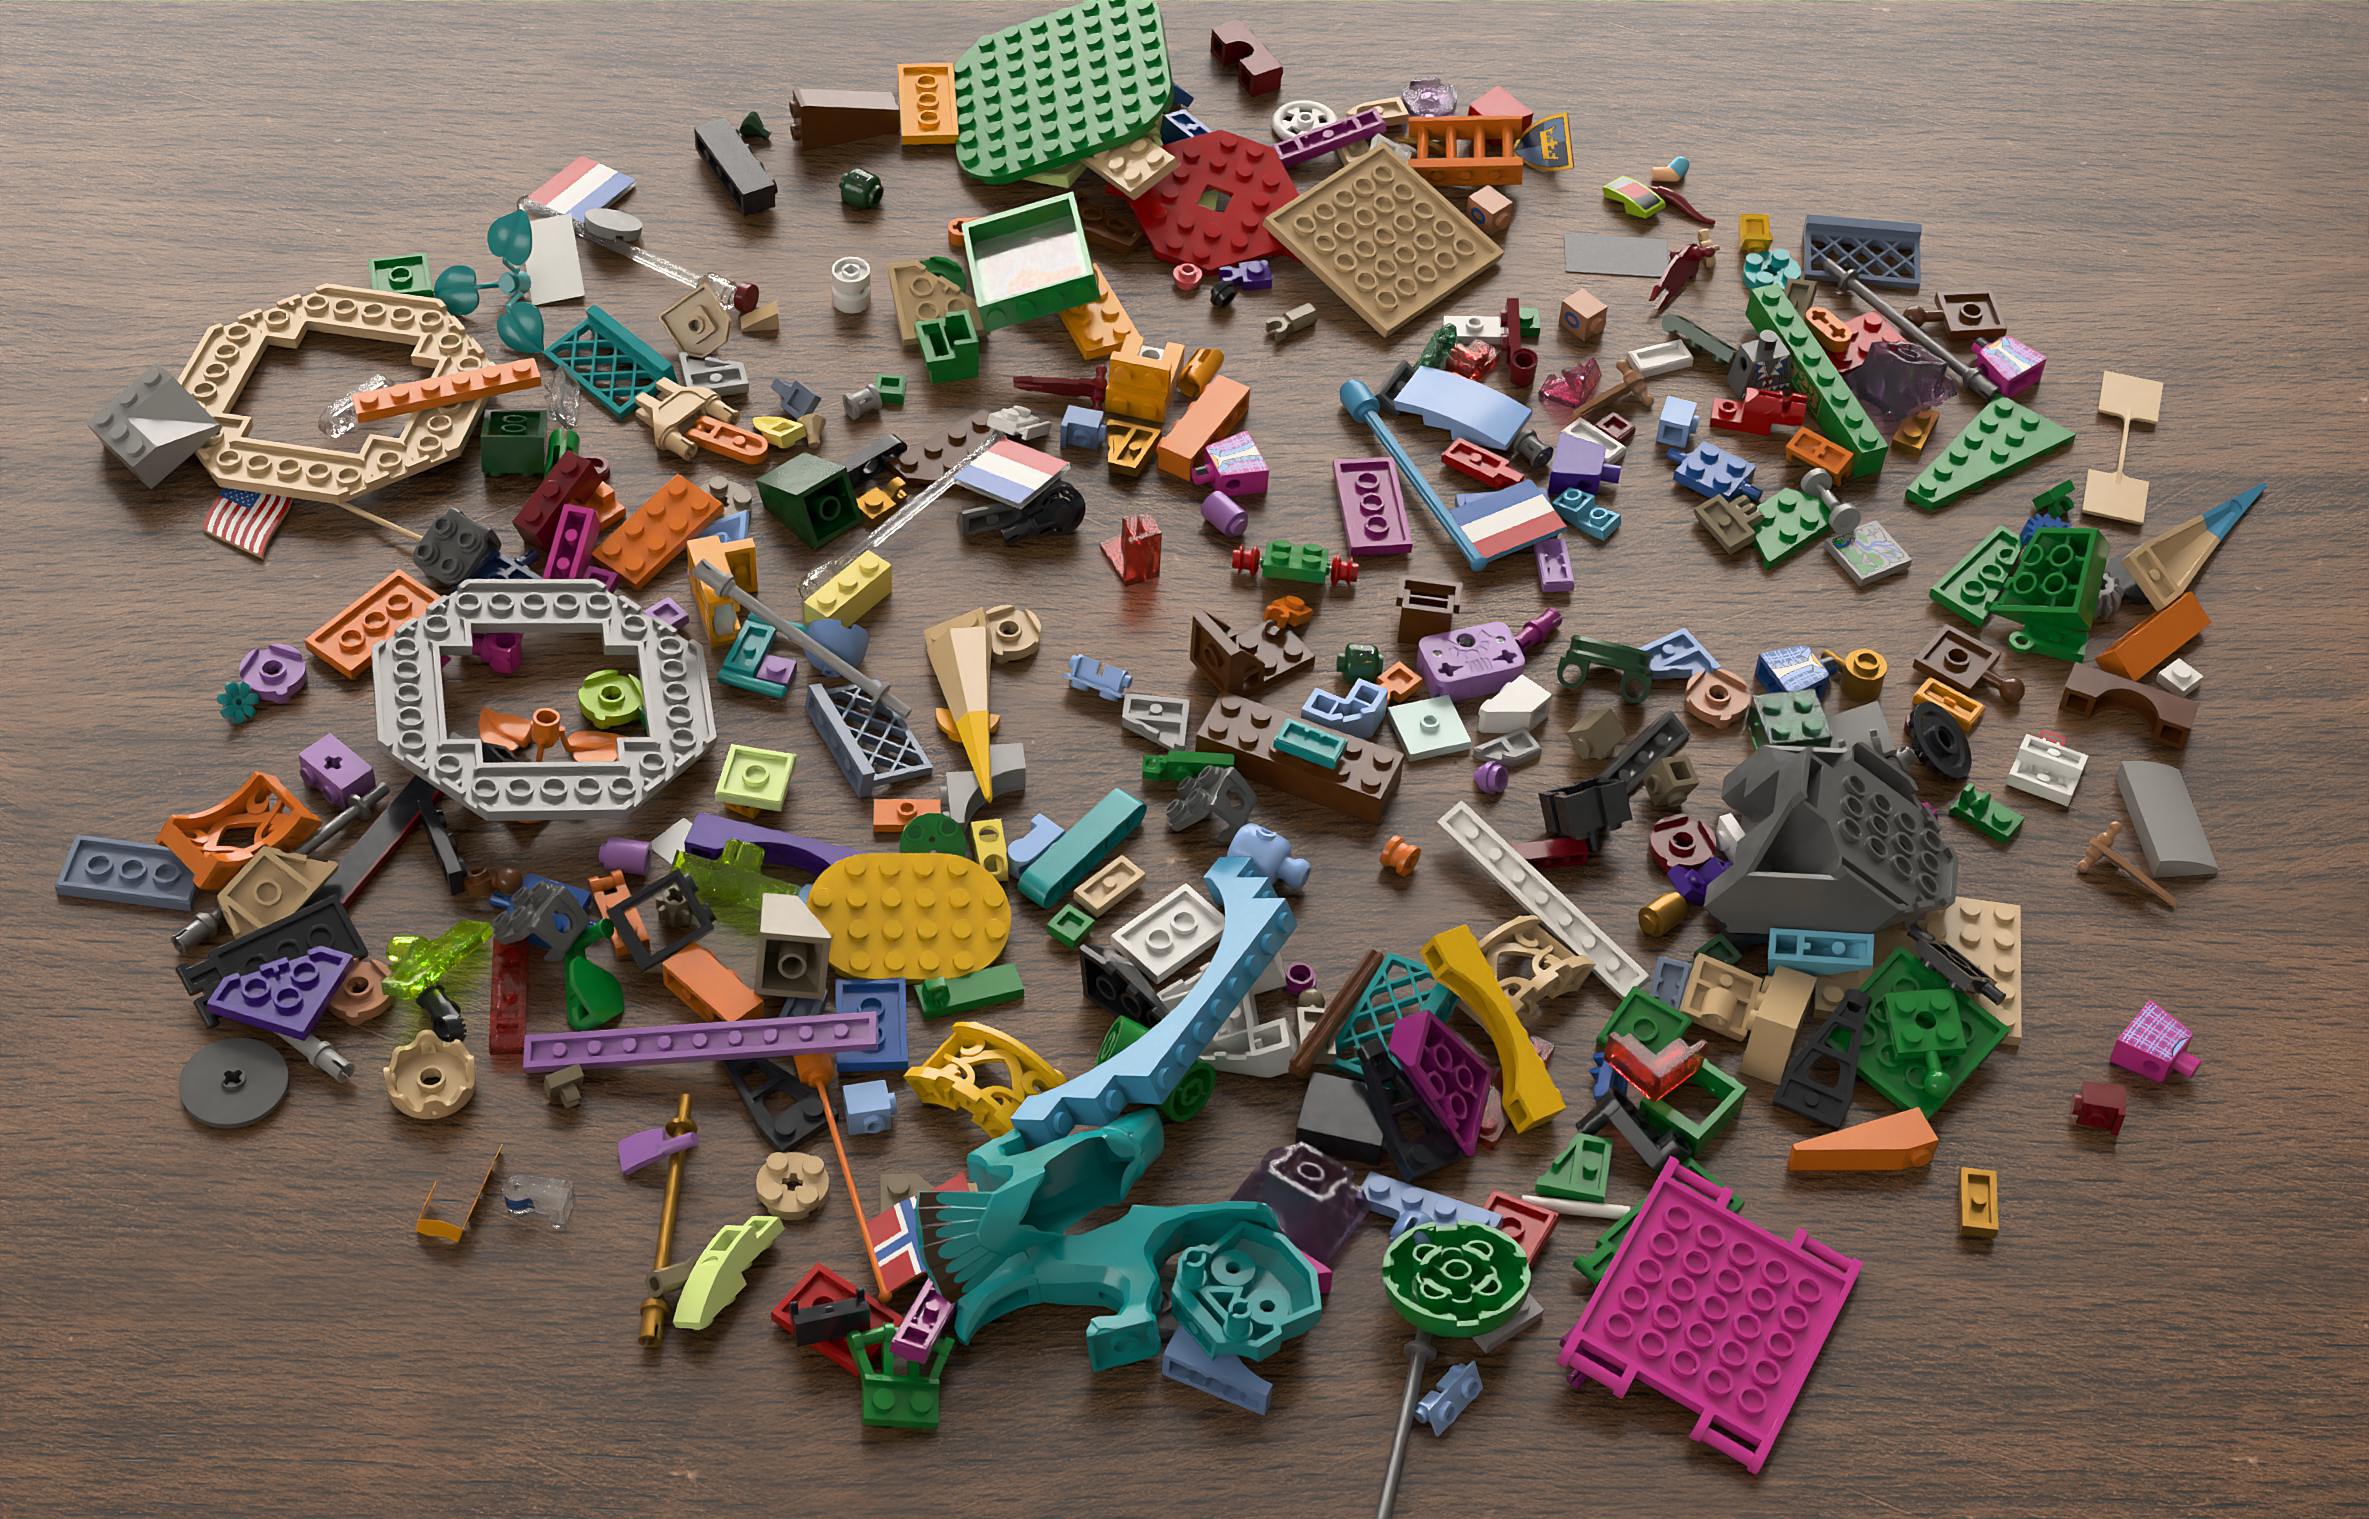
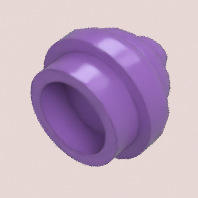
M1489 761L1475 771L1473 777L1481 790L1487 794H1495L1496 792H1502L1506 788L1508 770L1505 766H1501L1499 762Z

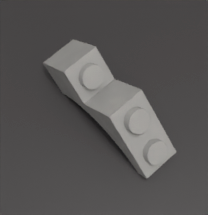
M1023 743L990 745L992 799L1008 792L1025 790L1026 765ZM974 771L946 772V786H940L941 806H947L948 811L943 812V814L954 819L962 828L965 836V831L971 817L987 800L983 795Z

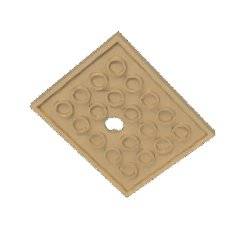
M1956 897L1955 903L1946 910L1927 912L1926 920L1917 921V925L1930 936L1933 935L1936 940L1947 942L1998 982L1995 987L2006 994L2005 999L1998 1006L1978 992L1972 994L1964 991L1963 993L2010 1028L2007 1037L2001 1044L2019 1046L2022 1038L2020 905ZM1905 921L1874 933L1872 969L1816 976L1817 980L1813 990L1812 1017L1828 1019L1841 1003L1846 990H1857L1899 945L1920 960L1921 956L1913 950L1917 942L1907 936L1909 929H1905ZM1937 970L1936 973L1942 976L1945 980L1948 978L1942 972Z

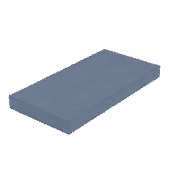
M76 835L55 885L56 893L59 895L192 911L200 888L192 881L195 874L168 847Z

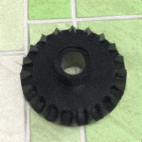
M1923 702L1914 707V710L1909 714L1911 720L1908 722V725L1912 730L1909 734L1914 739L1912 742L1913 751L1919 761L1926 764L1927 767H1932L1934 773L1941 775L1945 780L1951 779L1955 781L1966 776L1971 769V751L1966 736L1956 720L1944 708L1932 702Z

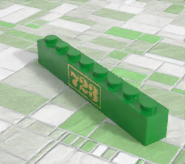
M1776 283L1752 289L1745 313L1746 317L1759 336L1762 331L1771 330L1777 334L1791 355V384L1797 393L1807 395L1806 406L1829 441L1854 453L1852 466L1854 478L1880 472L1887 454L1888 444L1779 284Z

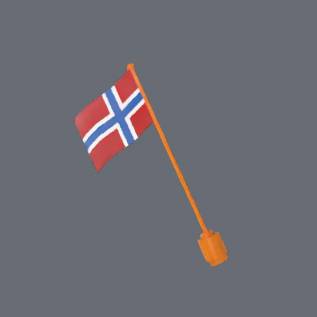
M829 1053L793 1055L800 1082L818 1089L821 1101L823 1102L825 1115L879 1287L880 1294L878 1299L883 1303H887L892 1299V1293L927 1273L925 1266L922 1265L918 1251V1239L915 1228L914 1208L917 1195L897 1203L866 1222L825 1087L835 1076ZM963 1170L944 1184L928 1190L970 1192Z

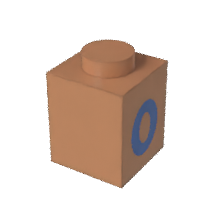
M1487 185L1468 197L1466 217L1480 230L1491 236L1497 231L1505 229L1510 224L1513 202Z
M1582 288L1562 300L1559 323L1585 341L1594 334H1599L1604 329L1608 306Z

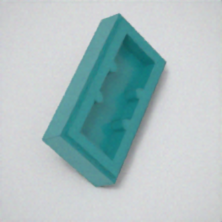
M1287 718L1274 739L1273 748L1334 770L1347 749L1348 740Z

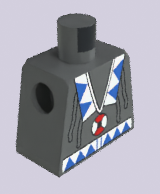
M1771 330L1762 331L1759 340L1743 343L1738 349L1728 374L1727 382L1739 400L1745 399L1747 387L1769 391L1790 388L1791 355L1781 339Z

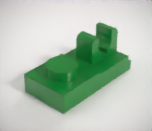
M1969 783L1963 789L1958 800L1950 807L1949 812L2006 845L2022 827L2024 817L1999 802L1991 800L1989 792L1986 791L1984 794H1981L1974 790L1975 784Z

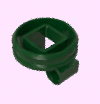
M1573 635L1570 638V648L1566 651L1565 657L1561 656L1557 670L1558 680L1563 686L1569 689H1577L1583 686L1587 680L1590 664L1592 663L1624 671L1620 692L1627 702L1639 704L1648 698L1653 678L1650 677L1651 660L1654 659L1652 653L1580 635ZM1570 665H1576L1581 670V678L1576 683H1568L1563 677L1564 670ZM1632 680H1639L1644 684V693L1639 698H1631L1626 693V686Z

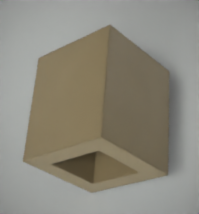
M1612 708L1589 711L1567 732V735L1582 760L1590 758L1601 760L1614 752L1613 747L1626 733Z
M1688 755L1661 758L1642 777L1654 806L1666 804L1670 807L1678 806L1687 800V796L1700 784Z

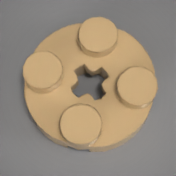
M1000 605L986 611L992 634L991 659L994 662L1006 663L1009 660L1024 658L1039 650L1041 624L1034 613L1025 609V613L1015 610L1014 605ZM1004 630H1008L1010 633H1015V634H1013V635H1005V634H1003V633H1004Z
M800 1152L772 1153L758 1172L756 1179L757 1198L760 1203L762 1202L768 1208V1212L774 1217L784 1220H799L808 1217L810 1211L817 1207L819 1210L826 1203L829 1195V1177L824 1168V1162L817 1156H810ZM796 1181L802 1184V1186H796L795 1191H790L786 1183Z

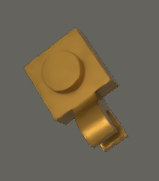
M896 477L888 483L883 492L875 487L856 499L862 519L873 528L897 512L896 504L903 502L908 497L901 490L907 486V483L900 477Z

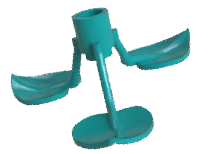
M522 209L495 220L487 234L490 251L497 257H503L502 263L511 271L503 273L500 276L499 282L476 284L477 278L473 268L466 265H454L439 275L434 285V294L436 299L443 301L448 312L461 316L468 315L477 308L480 300L477 291L479 289L500 288L505 295H514L506 305L508 313L501 315L497 320L498 334L501 340L514 350L524 353H539L545 350L542 315L534 304L525 301L517 302L531 288L530 276L526 272L520 271L519 267L514 266L524 264L532 251L531 224L526 211Z

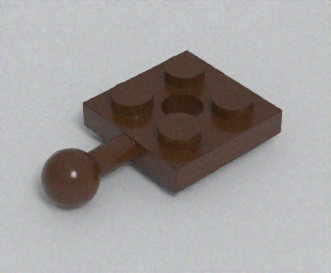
M1993 289L1936 292L1934 301L1938 310L1924 311L1922 307L1912 305L1906 308L1903 316L1918 328L1925 322L1942 321L1949 340L2004 337L2008 329Z
M1947 623L1917 655L1912 668L1966 696H1969L1981 681L1998 689L2002 699L2010 703L2020 701L2025 694V686L2020 679L2015 677L2004 679L1991 672V669L1999 661L2001 652ZM1959 658L1963 662L1957 663L1952 661L1951 659Z

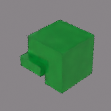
M969 310L945 313V321L944 318L914 322V332L932 384L979 377V340Z

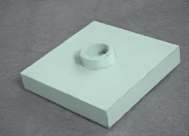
M1449 695L1388 707L1387 716L1409 762L1470 749L1471 740Z

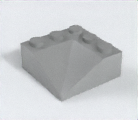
M158 362L146 370L137 380L120 392L117 397L86 422L101 443L150 489L156 486L222 429L221 425Z

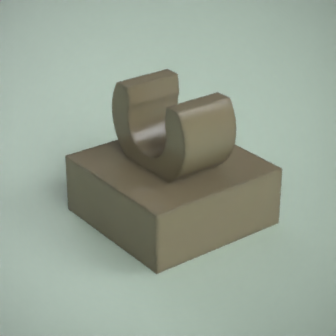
M579 1063L545 1076L543 1088L548 1099L560 1096L565 1109L580 1104L579 1099H581L577 1088L582 1087L584 1074Z

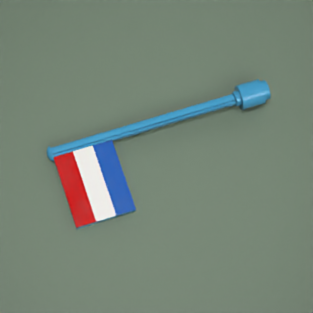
M1351 379L1341 386L1339 394L1340 401L1356 422H1367L1471 564V570L1475 572L1482 571L1487 566V562L1567 531L1566 524L1531 479L1448 511L1378 416L1380 404L1366 384L1357 379Z

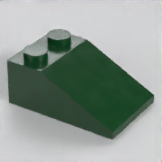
M485 409L481 432V472L495 477L506 476L507 473H520L524 477H535L539 473H545L547 410Z

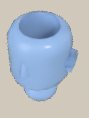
M1248 823L1239 829L1230 844L1226 856L1252 857L1261 877H1269L1272 885L1280 878L1285 881L1289 888L1299 890L1304 886L1311 872V865L1306 860L1290 857L1292 849L1287 839L1253 823Z

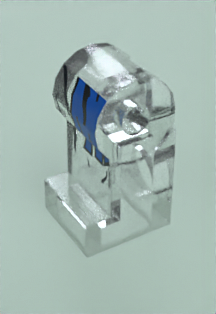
M516 1175L505 1181L502 1191L507 1212L511 1216L516 1218H526L529 1216L550 1219L552 1228L567 1229L576 1202L572 1181L532 1175Z

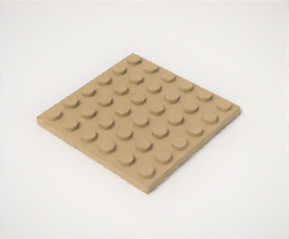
M1384 142L1267 216L1263 222V226L1384 338L1497 263L1504 254V251Z

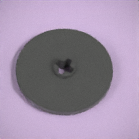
M251 1038L224 1039L204 1047L186 1063L179 1079V1094L184 1108L197 1121L216 1128L244 1127L264 1119L281 1104L288 1090V1069L281 1054L265 1042Z

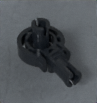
M1055 481L1035 497L1031 503L1023 507L1024 514H1022V518L1000 528L999 532L1008 547L1032 533L1038 539L1049 534L1053 536L1069 534L1083 521L1086 512L1084 498L1070 483ZM1058 491L1061 493V495H1062L1063 497H1067L1068 499H1066V498H1061V497L1059 496Z

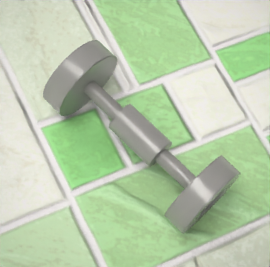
M1815 468L1810 470L1802 478V491L1805 494L1822 499L1831 511L1829 524L1836 533L1846 534L1853 531L1861 520V514L1853 504H1841L1830 491L1832 478L1825 469Z

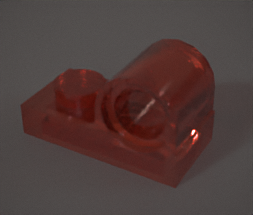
M1477 338L1468 347L1457 343L1447 357L1444 371L1478 382L1500 360L1501 350Z

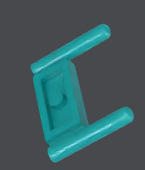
M750 612L748 620L745 621L723 663L722 670L718 673L717 682L777 698H784L787 694L785 686L756 679L764 657L768 654L777 637L778 630ZM788 621L803 633H805L806 627L809 628V626Z

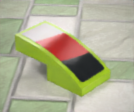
M1621 176L1603 186L1604 197L1624 202L1625 211L1628 214L1648 218L1666 207L1665 201L1655 192L1631 178Z

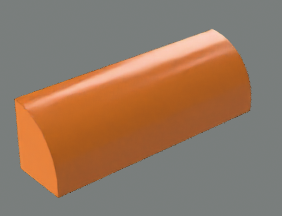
M2192 591L2178 596L2158 612L2156 610L2094 659L2103 671L2136 682L2208 626L2211 621Z

